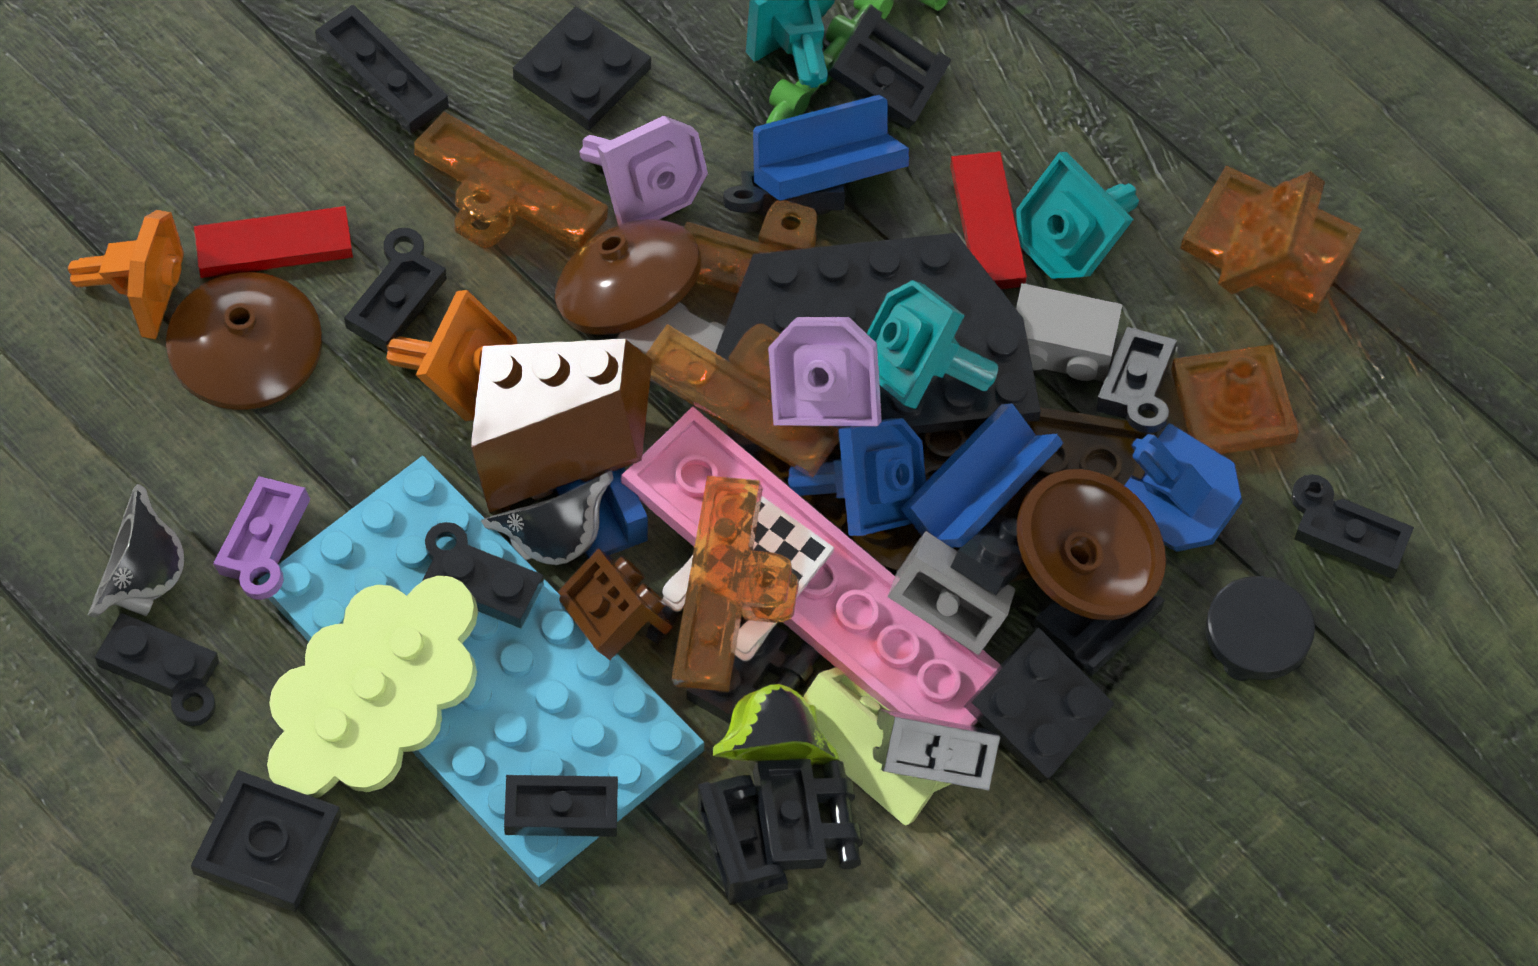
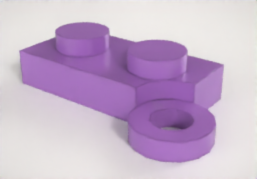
M258 476L213 563L219 575L238 579L245 594L252 599L263 600L270 598L282 587L284 577L278 562L310 501V497L304 487ZM270 573V578L266 583L262 585L253 584L254 578Z

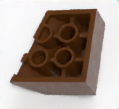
M627 339L483 346L471 449L489 513L493 516L510 510L511 504L530 497L538 500L553 494V489L578 479L586 482L611 470L615 471L642 461L652 359Z

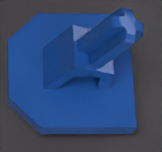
M903 418L882 420L879 426L840 428L838 430L841 458L833 462L794 464L790 467L788 483L790 488L799 496L837 493V498H845L849 536H862L912 524L900 508L926 482L922 440Z
M1170 423L1159 438L1151 434H1147L1142 440L1136 438L1132 444L1134 449L1133 459L1145 471L1141 482L1130 477L1124 486L1131 490L1148 508L1159 527L1164 545L1175 552L1212 545L1242 504L1234 462Z

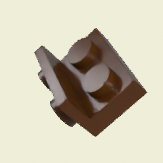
M598 548L557 593L560 595L559 601L596 651L611 660L624 645L633 639L647 621L665 635L673 626L661 612L666 606L664 600L645 583L640 585V582L645 578L642 572L624 556L615 561Z

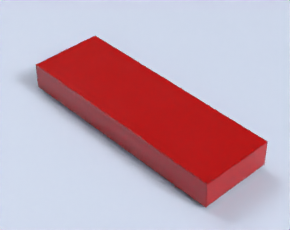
M1001 152L951 156L950 168L966 246L1000 289L1021 287L1022 283L1026 284L1027 276Z
M346 206L194 226L198 267L201 278L353 258Z

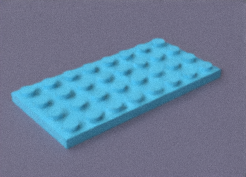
M422 455L278 565L284 577L283 584L279 591L268 599L309 642L312 636L320 629L334 624H343L346 607L351 599L364 588L374 585H388L407 596L413 588L422 582L433 561L426 553V534L433 526L444 522L455 523L462 527L467 534L468 545L535 572L537 571L496 530L484 527L481 520L485 518ZM447 536L440 538L436 545L441 550H450L454 548L457 542L452 537ZM266 573L258 579V585L266 583L270 578V573ZM545 579L544 585L522 628L478 612L474 629L462 643L475 660L477 669L475 686L469 696L457 706L441 710V727L434 741L423 749L412 751L538 886L542 885L599 837L505 835L506 775L618 776V822L704 751V741L618 654L609 660L596 651L559 601L560 595Z

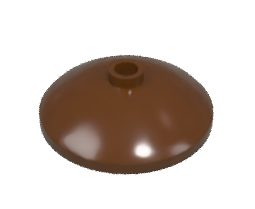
M646 219L612 227L585 243L567 262L555 289L557 308L568 325L584 333L606 335L641 327L667 313L691 290L701 270L702 255L694 236L686 228L668 221Z
M238 272L219 276L203 283L181 301L168 325L166 348L173 373L182 386L192 395L217 407L248 410L279 402L298 390L308 380L321 354L322 332L319 317L314 306L297 287L273 275L257 272ZM236 320H249L247 323L243 325L233 324V322Z
M1063 470L1041 480L1028 493L1020 507L1017 519V540L1022 559L1039 587L1062 607L1092 619H1120L1137 612L1157 593L1166 567L1163 538L1148 508L1131 490L1120 482L1090 470Z

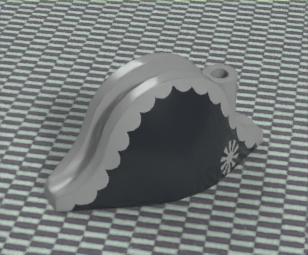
M612 470L559 497L482 519L481 522L487 529L496 530L508 535L512 547L525 560L533 558L536 561L554 565L567 563L584 554L597 538L599 506L602 495L613 481Z
M139 484L132 490L109 562L100 581L88 616L98 617L114 605L147 616L153 600L170 590L182 573L184 551L181 542L175 532L156 515L149 501L147 490Z

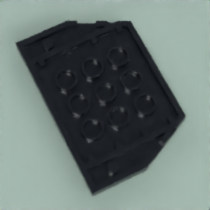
M957 233L753 254L715 352L726 435L748 453L840 443L838 429L850 426L773 425L768 347L797 317H849L867 334L887 293L912 280L926 285L965 315L954 338L960 346L995 362L999 367L994 383L987 391L979 390L946 373L943 378L933 375L916 409L903 405L880 386L881 420L903 418L916 434L977 428L1001 404L1012 403L1026 422L1039 421L1041 410L1024 319Z

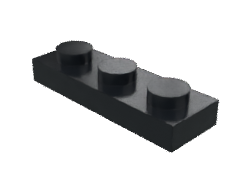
M354 4L315 30L317 43L410 134L449 107L448 95Z

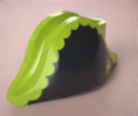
M780 684L766 686L740 699L733 710L728 732L713 747V756L738 761L757 762L763 760L810 759L811 764L824 765L829 761L839 760L836 749L828 742L818 728L816 706L808 705L797 691Z

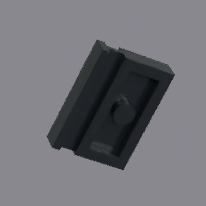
M1159 595L1157 597L1154 596L1137 612L1127 617L1113 620L1084 617L1071 612L1053 601L1036 617L1034 628L1037 629L1039 627L1070 660L1078 661L1086 668L1085 673L1092 677L1162 610L1165 600Z

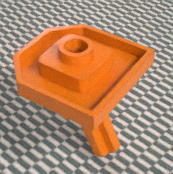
M155 210L144 217L137 240L109 243L105 255L80 258L71 261L68 265V271L71 274L70 282L74 286L87 287L110 284L119 294L127 295L140 335L145 338H157L173 287L177 285L181 274L184 251L172 213Z
M468 290L456 292L432 342L401 336L396 339L393 338L388 342L386 359L392 366L418 370L416 376L463 420L474 421L483 346L517 344V338Z

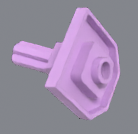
M666 116L655 119L613 140L588 135L583 139V147L579 151L583 161L603 167L618 225L637 220H659L692 204L708 174L698 132L693 127Z
M797 317L768 347L773 425L879 426L882 422L877 343L851 318Z

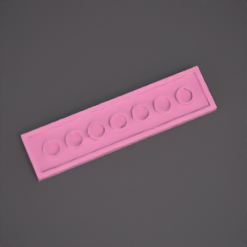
M694 407L689 409L642 455V461L634 463L622 474L621 483L638 495L639 500L696 549L705 541L747 487L756 491L834 547V552L780 620L831 664L844 672L845 676L890 711L974 726L978 720L964 705L998 669L1000 664L984 650L977 655L888 598L895 578L890 571Z

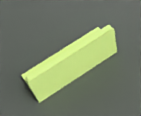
M837 667L817 675L803 698L808 705L816 706L818 728L828 742L836 749L839 761L844 763L846 775L902 824L908 825L914 822L933 793L951 784L882 771V764L873 758V747H880L883 739V730L879 729L877 725L879 709H889L852 682Z

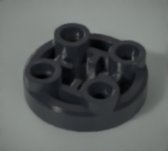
M1250 576L1229 583L1217 593L1206 618L1205 631L1210 649L1223 664L1227 675L1239 681L1249 678L1269 680L1285 676L1304 663L1314 639L1315 623L1309 605L1294 588L1274 578Z

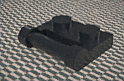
M870 4L858 19L854 30L829 69L828 75L863 99L876 95L883 96L888 101V116L909 129L916 122L949 66L951 59L940 51L934 54L883 19L881 17L883 12ZM870 34L923 69V75L869 39Z

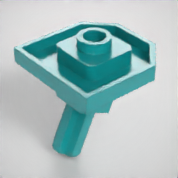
M750 0L746 53L756 62L782 47L787 54L794 55L800 83L808 85L809 88H817L819 84L826 82L828 79L822 51L824 38L822 17L832 7L835 0Z
M1059 152L1016 209L1020 247L1051 279L1091 276L1134 220L1128 212L1135 209L1139 204L1136 188L1128 183L1126 185L1118 184L1105 191L1067 152Z
M914 280L887 293L867 332V335L877 343L879 385L903 405L914 409L917 408L933 375L943 378L946 373L979 390L987 391L994 383L999 367L995 362L958 344L954 335L965 315L926 285Z

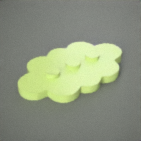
M435 576L422 581L407 596L388 585H374L364 588L351 599L346 607L343 624L324 627L312 636L307 644L305 666L291 669L281 676L271 692L269 704L272 717L284 730L269 752L267 767L273 783L314 798L323 796L339 780L355 791H375L382 789L394 780L402 765L403 752L423 749L434 741L441 727V710L457 706L465 700L476 682L477 669L475 660L462 643L469 637L476 625L478 608L474 596L462 582L449 576Z

